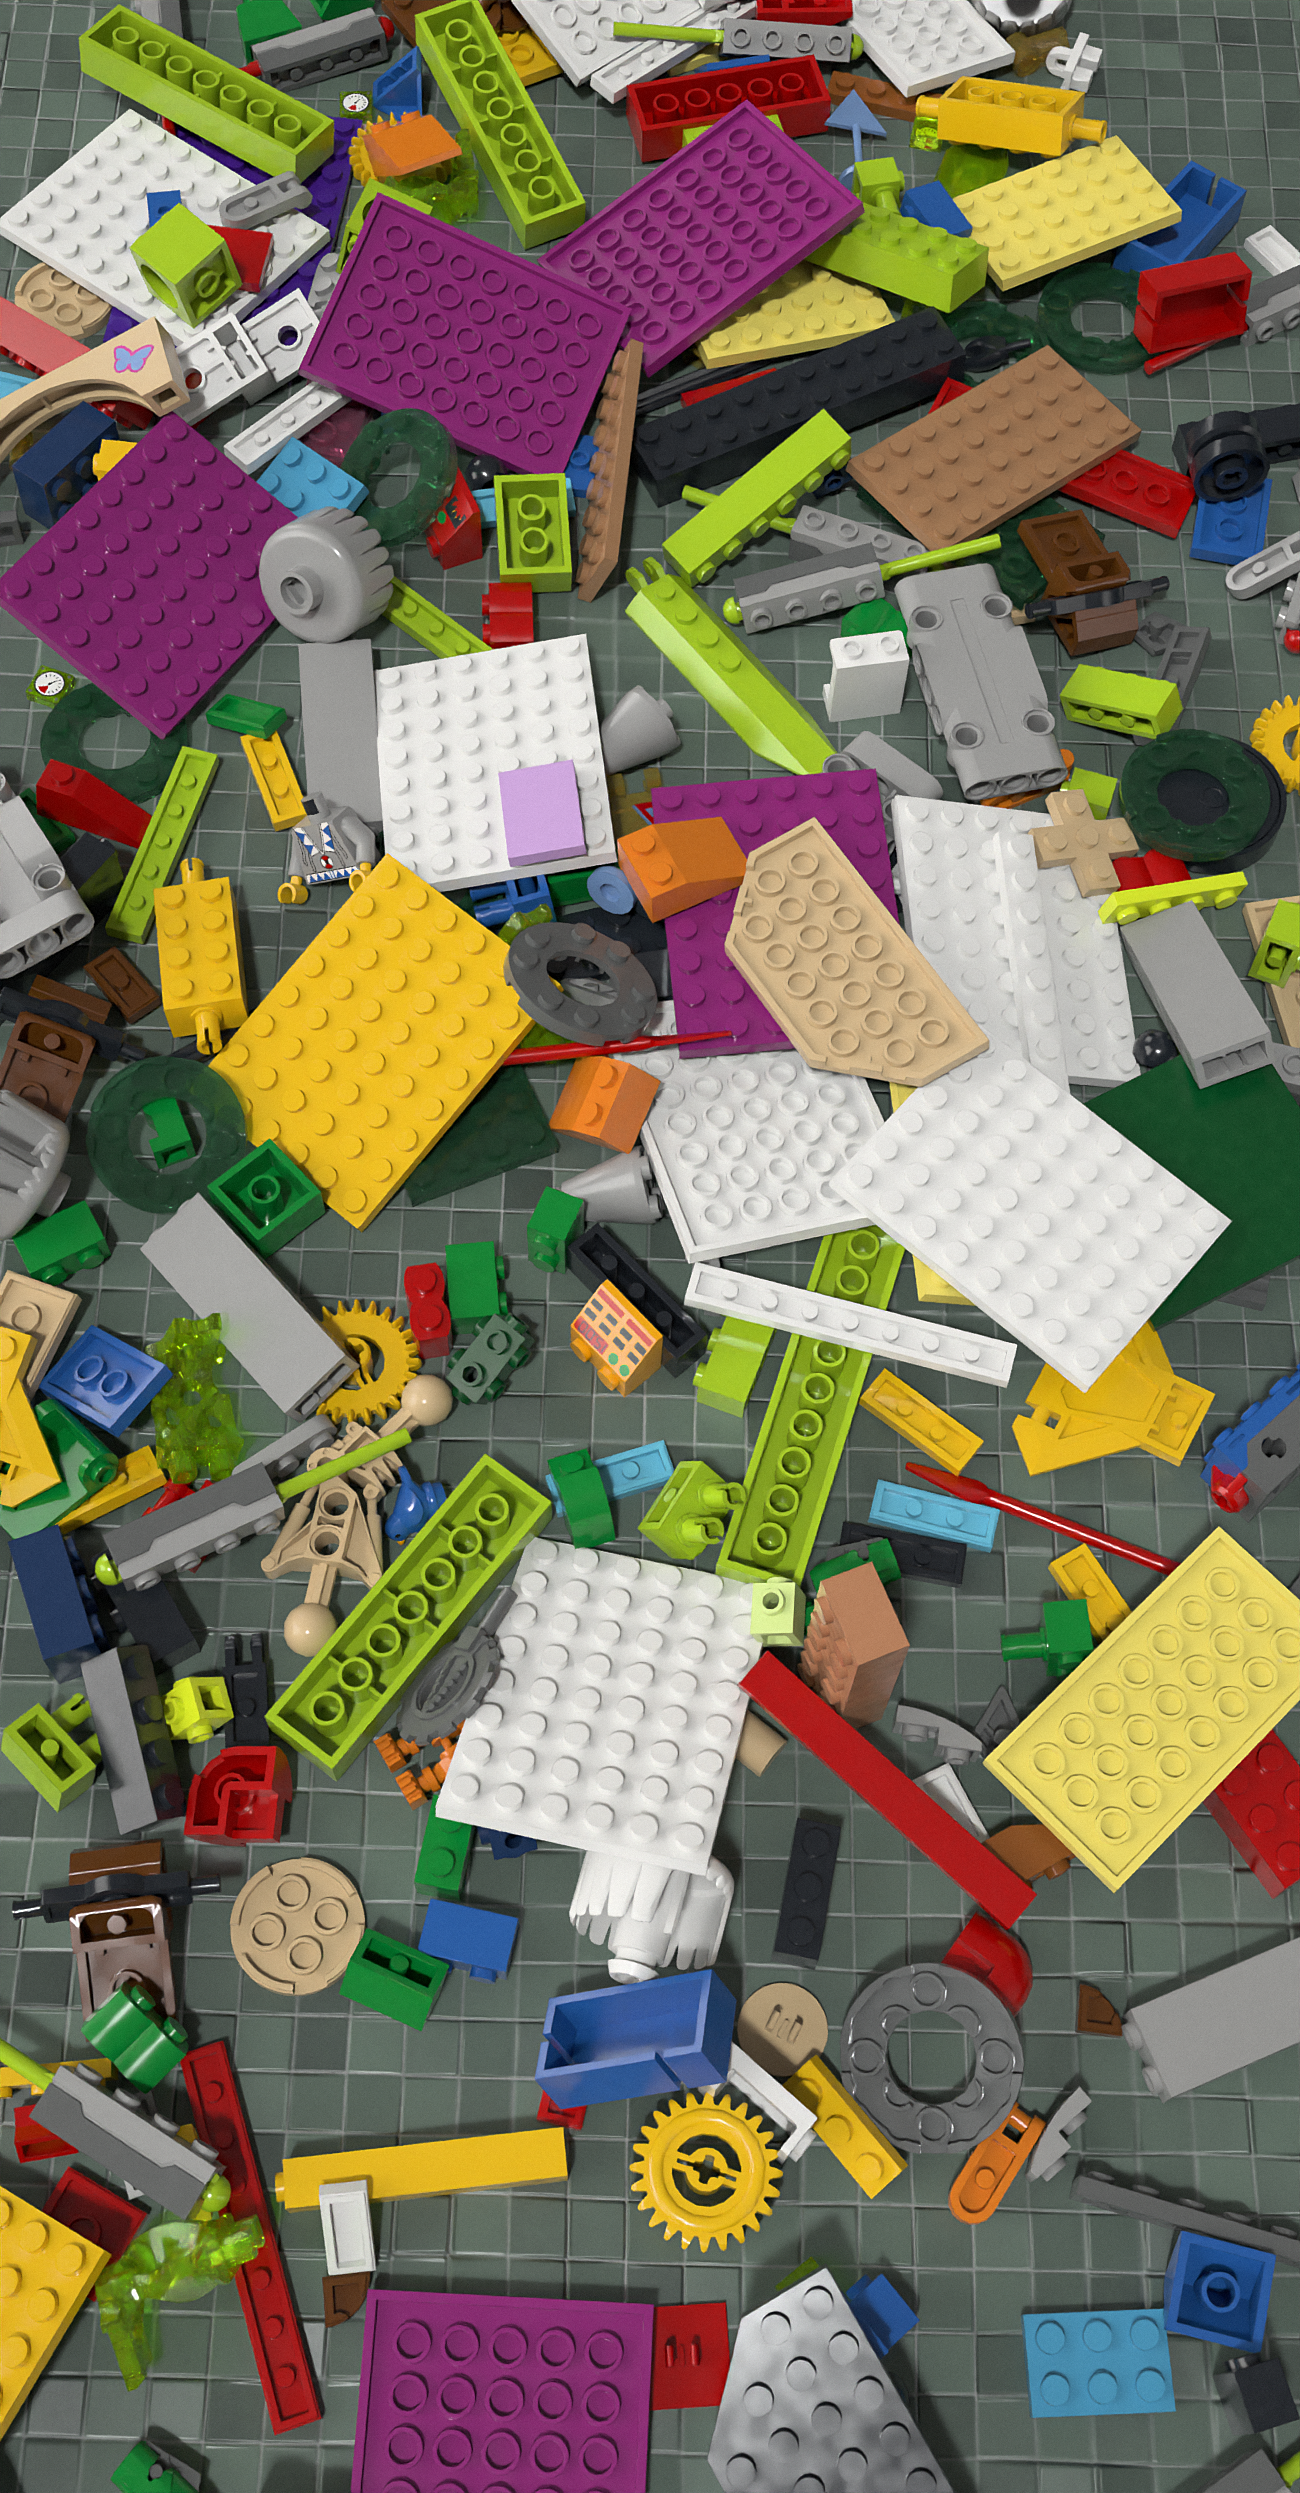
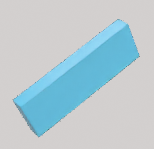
M664 1440L592 1461L599 1471L608 1503L665 1486L674 1472ZM545 1475V1481L557 1517H563L561 1502L551 1475Z
M878 1479L868 1522L929 1538L967 1544L969 1548L990 1553L1000 1510Z

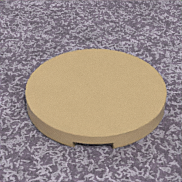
M41 262L29 269L20 278L14 291L16 306L74 340L89 337L108 324L113 305L45 262Z
M304 1857L282 1861L270 1867L266 1866L257 1872L240 1891L230 1918L231 1943L236 1959L242 1969L261 1987L285 1996L314 1994L338 1982L345 1975L349 1960L366 1930L364 1908L358 1892L351 1881L334 1866L321 1860Z

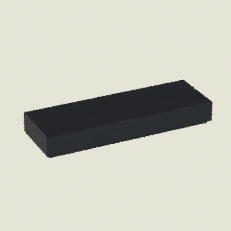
M843 1522L839 1546L873 1538H887L902 1578L960 1589L967 1544Z

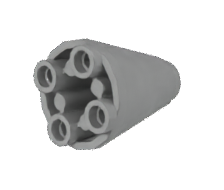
M636 685L625 693L599 725L606 777L669 754L681 744L680 738L670 721L673 717V712L669 704L664 699L656 701L640 685Z
M643 1146L633 1147L629 1154L620 1153L562 1182L560 1187L554 1188L584 1200V1221L652 1224L659 1222V1218L663 1216L662 1210L667 1208L659 1186H655L649 1155L646 1154Z

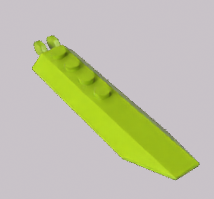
M651 556L642 562L645 572L653 581L650 585L647 584L645 577L635 567L626 570V580L637 595L626 608L625 613L756 755L797 775L821 773L824 760L832 754H837V751L816 721L683 578L671 574L666 575L660 563Z

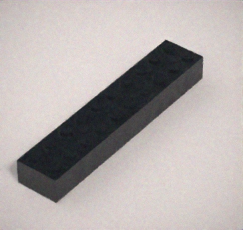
M932 306L634 428L630 463L657 508L682 499L685 485L704 490L749 471L822 409L846 431L940 392L947 377L960 383L964 382L966 352L936 308Z

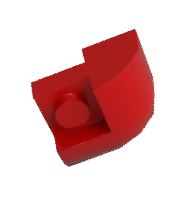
M235 1746L221 1749V1754L209 1761L199 1775L194 1774L189 1790L183 1835L197 1841L225 1846L246 1847V1843H280L284 1804L292 1803L293 1785L291 1769L286 1755L278 1746Z
M978 1910L941 1961V1963L962 1968L985 1981L1004 2000L1014 2018H1016L1026 2003L1033 1987V1967L1026 1950L1015 1937Z

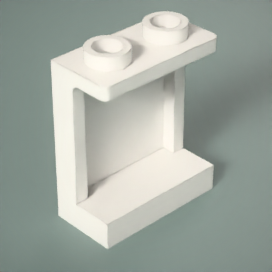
M902 631L831 639L830 650L833 658L831 683L823 685V698L829 722L900 713L909 665V656Z
M731 2042L727 2083H732L790 2136L777 2154L779 2157L775 2160L781 2165L788 2157L797 2162L817 2136L811 2128L818 2118L736 2044ZM727 2083L698 2087V2091L703 2096H705L706 2092L709 2093L714 2100Z

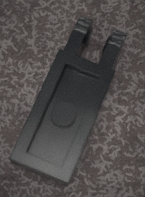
M262 1633L252 1634L250 1640L252 1664L238 1665L239 1647L235 1636H225V1667H222V1677L234 1714V1718L224 1724L225 1749L235 1746H271L270 1728L264 1717L269 1711L268 1670L264 1657Z

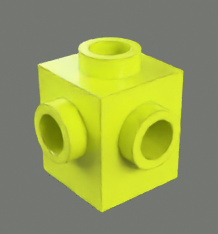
M186 1677L176 1681L173 1684V1689L160 1698L170 1740L188 1739L190 1744L207 1741L214 1736L213 1731L234 1718L223 1677Z

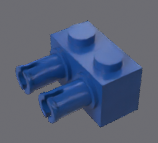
M544 874L468 887L472 902L502 893L506 894L507 898L473 906L477 921L484 927L513 920L514 924L518 923L519 930L522 932L533 925L557 922Z

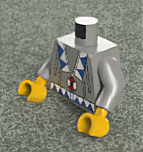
M321 791L309 794L301 799L307 816L296 824L291 832L293 837L292 853L288 877L291 878V882L282 884L277 893L279 901L285 904H290L291 902L302 904L307 900L308 891L306 887L301 885L303 880L306 881L307 885L349 878V886L355 892L371 873V868L382 859L375 846L374 833L359 820L353 808L343 806L329 809Z

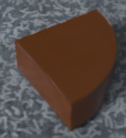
M1080 1984L1077 1989L1075 2033L1120 2039L1122 2037V2024L1118 2013L1115 2012L1110 2002L1098 1990Z
M370 2271L322 2277L325 2328H333L345 2323L360 2310L370 2288Z

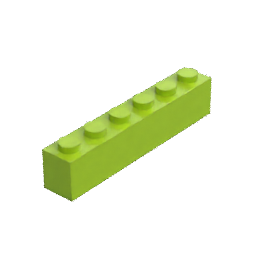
M822 409L662 543L664 559L691 588L698 582H706L714 575L716 567L726 559L732 560L735 558L748 540L753 536L755 538L761 536L769 528L770 522L779 514L785 515L790 512L796 505L798 498L806 492L811 493L815 491L829 472L833 469H841L849 461L852 454L851 437Z

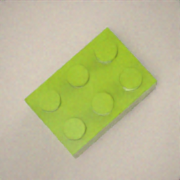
M565 473L494 476L499 583L531 582L532 593L571 591L572 565Z

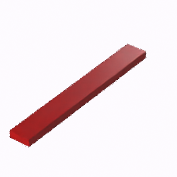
M768 1650L737 1684L742 1691L1006 1930L1010 1929L1038 1895Z
M222 2040L187 2052L186 2056L180 2061L199 2139L217 2150L219 2155L215 2160L226 2166L221 2176L228 2180L231 2187V2196L227 2205L219 2210L218 2214L273 2432L277 2436L323 2418L226 2045Z

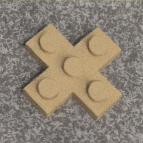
M1083 789L1051 792L1045 799V803L1054 826L1032 828L1027 833L1033 835L1037 868L1070 865L1082 898L1116 892L1121 885L1111 860L1123 856L1133 857L1139 850L1127 817L1095 821Z

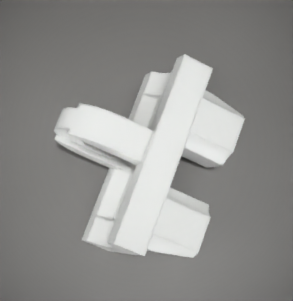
M1080 32L1073 49L1057 46L1049 52L1046 58L1048 71L1055 76L1064 78L1060 89L1088 92L1093 74L1097 72L1103 53L1102 49L1088 45L1089 34ZM1057 60H1066L1067 63L1066 65H1063L1059 63Z

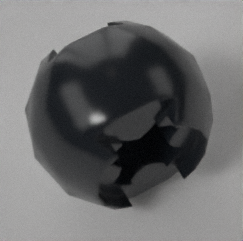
M481 454L469 462L464 475L470 491L494 488V476L508 475L507 467L496 456Z
M1148 1029L1140 1034L1134 1042L1132 1051L1136 1064L1147 1065V1071L1181 1055L1175 1042L1167 1039L1168 1033L1155 1029Z

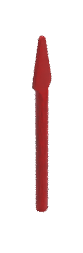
M732 1031L660 1036L640 1035L635 1040L622 1044L620 1040L605 1041L603 1046L573 1042L514 1049L501 1066L641 1051L656 1046L730 1036Z
M907 1462L905 1465L907 1471L967 1502L984 1504L999 1509L1002 1512L1086 1543L1169 1576L1181 1564L1162 1555L988 1489L984 1483L960 1475L957 1477L952 1473Z

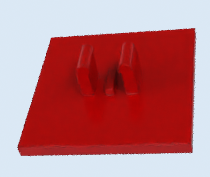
M726 2302L654 2307L649 2411L720 2406L730 2365Z

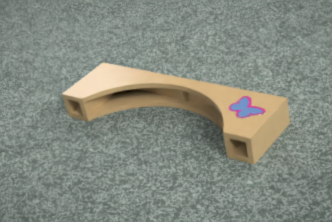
M154 316L1 398L0 464L29 432L54 415L78 406L82 401L87 403L100 400L129 401L150 409L159 417L189 402L190 397L173 338Z

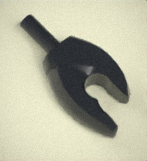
M987 335L973 340L964 349L966 356L969 357L966 358L965 371L981 372L998 366L1001 362L1009 360L1008 352L1031 347L1030 338L1008 344L1005 337Z

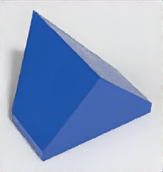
M418 46L413 48L373 82V106L389 116L392 112L395 119L402 121L400 116L403 115L404 111L410 113L419 110L420 115H423L422 53Z

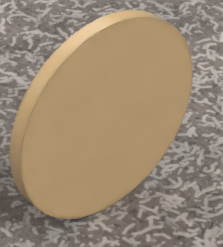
M774 1983L760 1988L745 2002L738 2018L737 2034L742 2051L769 2075L790 2077L813 2056L817 2055L820 2058L827 2042L828 2025L824 2010L812 1994L793 1984Z

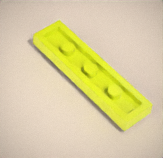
M1242 871L1113 892L1098 910V914L1102 924L1118 922L1120 925L1134 922L1138 918L1156 914L1191 900L1198 911L1210 906H1216L1219 909L1225 908L1237 901V896L1245 889L1248 882Z

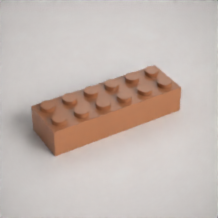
M869 1562L820 1582L817 1598L814 1599L815 1606L811 1613L810 1625L807 1626L808 1633L806 1639H804V1648L801 1652L802 1663L797 1665L802 1682L809 1688L812 1687L815 1694L854 1729L882 1719L910 1647L873 1563Z

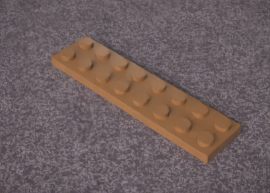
M632 338L624 351L619 350L617 352L611 373H605L599 389L603 393V398L599 403L596 418L600 419V424L593 437V445L598 446L599 450L594 453L589 467V471L595 473V478L590 481L586 492V499L590 500L582 522V526L586 527V534L581 540L579 554L583 555L575 577V582L579 583L578 599L591 603L618 562L644 343Z

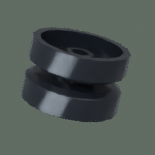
M1236 410L1216 413L1195 424L1185 436L1182 447L1188 468L1190 469L1192 483L1196 494L1204 500L1213 502L1232 501L1246 496L1258 488L1267 478L1270 464L1257 420L1249 413Z

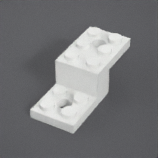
M296 289L242 325L234 313L231 312L176 347L184 380L189 374L196 372L202 375V382L197 388H187L190 401L172 411L192 426L240 394H243L248 403L253 405L298 376L300 364L319 324L318 318L300 289ZM287 330H294L298 333L296 342L290 346L281 344V335Z

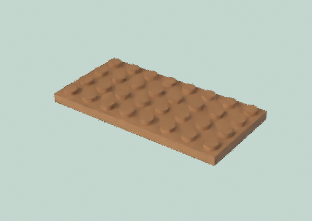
M1047 345L850 459L846 471L929 551H934L977 539L1100 464L1103 460L1110 458L1119 450H1123L1136 442L1142 430Z

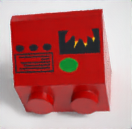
M455 459L447 461L417 494L418 510L413 512L419 532L425 531L427 535L426 544L431 557L438 558L443 570L483 558L480 509Z

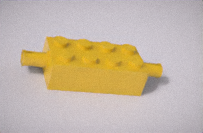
M961 76L940 98L920 95L916 103V116L918 118L938 119L937 139L948 140L952 145L971 143L978 144L980 148L987 150L999 147L1009 149L1014 154L1034 152L1040 153V156L1044 158H1056L1061 156L1076 139L1102 143L1107 133L1106 120L1083 118L1085 92Z
M187 858L180 863L182 884L153 889L163 1008L173 1038L197 1034V1050L202 1054L208 1055L210 1054L209 1041L212 1042L214 1054L222 1049L220 1030L241 1027L249 1018L238 907L229 877L205 880L203 861L198 858H192L193 870H189Z

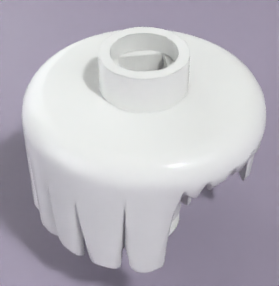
M587 1850L569 1910V1917L572 1925L575 1926L576 1924L578 1932L583 1936L586 1934L590 1923L589 1937L591 1942L597 1945L603 1944L608 1928L611 1925L608 1949L616 1954L615 1959L608 1960L609 1974L614 1980L626 1985L658 1979L659 1974L655 1971V1967H667L672 1961L677 1947L678 1955L676 1962L677 1968L680 1970L688 1969L694 1956L695 1969H701L715 1963L734 1893V1879L728 1868L712 1855L707 1874L703 1876Z

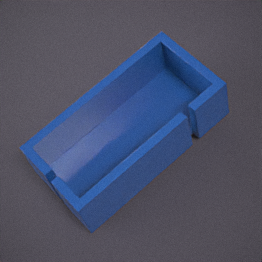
M1191 160L1164 189L1182 209L1181 222L1118 246L1113 268L1139 281L1140 271L1205 258L1238 222L1247 190L1221 177L1217 183L1212 205H1208L1216 173Z
M713 1969L549 1998L543 2029V2036L548 2041L541 2042L534 2080L560 2109L680 2090L682 2081L688 2089L727 2083L737 2000Z

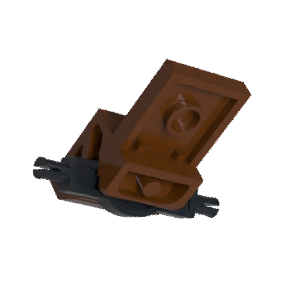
M1082 509L1022 520L1017 529L1018 534L1048 582L1041 601L1026 604L1025 615L1028 619L1047 615L1071 656L1132 643L1139 629L1136 598L1151 596L1153 593L1167 591L1170 587L1167 576L1129 581L1131 580V571L1119 551L1108 553Z
M38 974L28 995L9 987H4L0 993V1018L15 1023L0 1064V1090L6 1089L64 1123L93 1054L114 1062L119 1055L142 1065L147 1049L124 1041L126 1037L124 1032L105 1025L112 1003Z
M164 1837L74 1849L70 1853L69 1886L41 1890V1898L13 1901V1918L16 1921L18 1919L43 1916L46 1923L69 1921L73 1954H76L83 2021L125 1981L131 1987L140 1985L152 1996L155 2001L153 2009L165 2020L168 2017H172L179 2022L170 1933L174 1928L172 1907L193 1904L194 1896L221 1893V1878L219 1873L191 1878L189 1871L168 1873Z

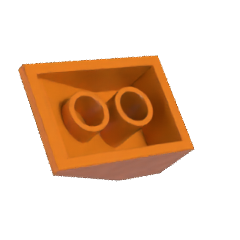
M419 110L401 115L402 122L390 126L389 120L371 125V133L362 136L375 176L403 175L462 155L461 147L432 114L421 116Z
M722 817L651 824L617 839L619 866L652 923L743 884L747 858Z
M604 1056L576 1058L547 1129L629 1154L632 1151L661 1081L627 1062Z

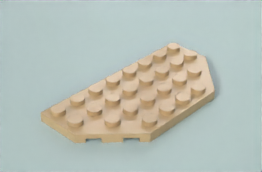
M815 817L749 853L743 884L740 886L733 911L734 917L731 928L727 933L724 944L725 953L809 1067L923 1087L989 1049V1039Z

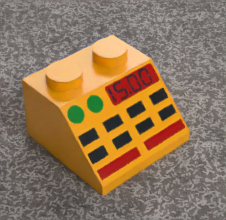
M607 1279L599 1286L570 1325V1347L581 1361L586 1362L589 1360L598 1369L597 1375L608 1389L613 1391L616 1388L625 1398L661 1368L663 1335Z

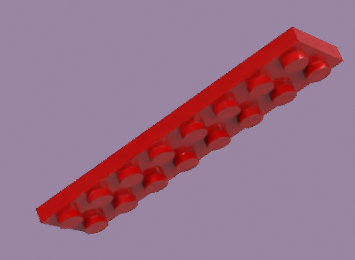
M947 377L928 414L973 388ZM1122 449L1057 489L1176 539L1196 496L1190 477Z

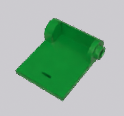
M55 1399L43 1401L33 1410L63 1482L15 1508L0 1504V1527L13 1540L54 1526L99 1489L109 1484L114 1479L118 1470L119 1460L117 1456L66 1407ZM3 1462L0 1473L7 1474L10 1464Z

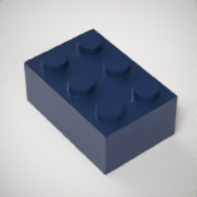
M82 401L12 465L26 515L50 530L98 482L97 475L93 473V457L95 453L100 452L102 439L120 441L114 419L87 402Z
M57 1524L8 1541L43 1661L58 1684L83 1676L80 1663L105 1653L112 1648L105 1627L101 1626L97 1612H100L94 1591L92 1587H89L85 1574L88 1573L80 1549H77L73 1536L65 1538Z

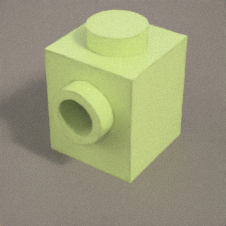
M773 1577L769 1578L767 1583H753L750 1634L757 1642H762L763 1647L803 1646L806 1595L796 1582L788 1578Z

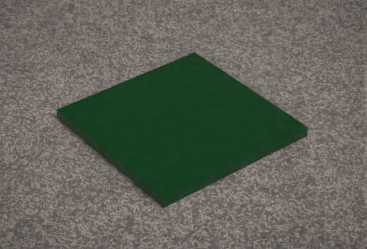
M1179 1055L1083 1103L1089 1110L1232 1221L1147 1321L1153 1332L1300 1259V1107L1272 1063L1200 1089L1182 1055Z

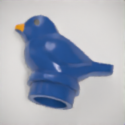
M404 1465L398 1467L401 1486L393 1513L385 1524L386 1534L392 1540L397 1541L399 1545L404 1544L405 1539L410 1533L420 1531L427 1520L435 1514L446 1500L445 1491L440 1482L430 1483L427 1481L420 1486L413 1481Z

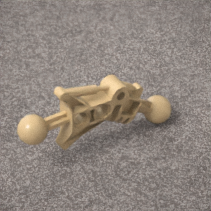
M432 1374L418 1375L408 1381L402 1392V1408L376 1434L367 1426L362 1427L356 1422L348 1423L346 1426L347 1435L342 1440L338 1439L330 1447L320 1448L310 1455L307 1461V1471L403 1428H406L410 1435L419 1425L435 1426L447 1418L451 1411L453 1403L451 1389L443 1379ZM394 1451L307 1489L300 1503H295L270 1554L261 1561V1568L269 1579L278 1578L291 1571L311 1572L304 1603L290 1611L284 1622V1638L287 1645L295 1653L305 1657L315 1656L338 1629L335 1615L329 1610L336 1576L362 1581L371 1590L384 1574L381 1516L377 1515V1503L386 1495L382 1483L388 1486H395L396 1481L392 1474L399 1475L398 1467L403 1466ZM350 1481L364 1488L363 1495L367 1502V1516L364 1514L357 1493L349 1487ZM317 1491L319 1494L313 1519L303 1527L310 1513L308 1507ZM335 1506H348L343 1514L339 1516L330 1515V1511ZM328 1544L339 1545L337 1551L331 1555L320 1554L321 1550Z

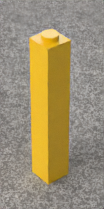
M563 2127L282 2159L283 2172L275 2173V2190L277 2202H285V2209L289 2213L320 2210L319 2185L367 2180L369 2204L568 2181Z

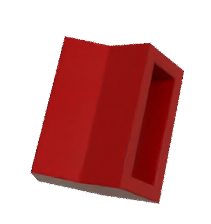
M36 2104L14 2108V2144L20 2163L79 2153L78 2149L29 2117Z

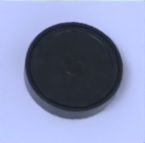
M1197 734L1181 737L1157 750L1148 760L1142 771L1134 797L1135 821L1148 845L1152 849L1156 847H1175L1179 851L1187 870L1205 874H1223L1238 871L1261 859L1272 847L1283 823L1287 808V796L1283 781L1271 762L1246 743L1214 734Z

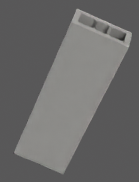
M371 639L337 641L329 644H298L307 795L321 791L329 809L350 806L355 811L359 820L374 833L375 843L384 842Z
M1192 900L1120 926L1127 956L1200 1089L1277 1062L1269 1028Z
M197 1193L192 1199L185 1201L179 1207L177 1213L163 1227L156 1229L150 1235L148 1241L140 1248L144 1255L280 1409L297 1422L302 1423L360 1366L218 1208L201 1194Z
M1300 1937L1130 2009L1122 2016L1125 2022L1122 2025L1124 2038L1133 2052L1138 2050L1146 2067L1142 2069L1144 2081L1153 2095H1159L1162 2104L1300 2044Z

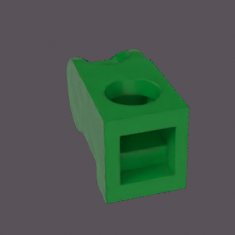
M153 1087L147 1090L142 1095L140 1103L147 1124L158 1135V1137L148 1140L158 1168L162 1169L196 1157L190 1135L173 1093L165 1087Z

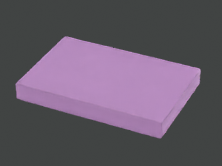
M573 760L498 773L510 867L587 854Z

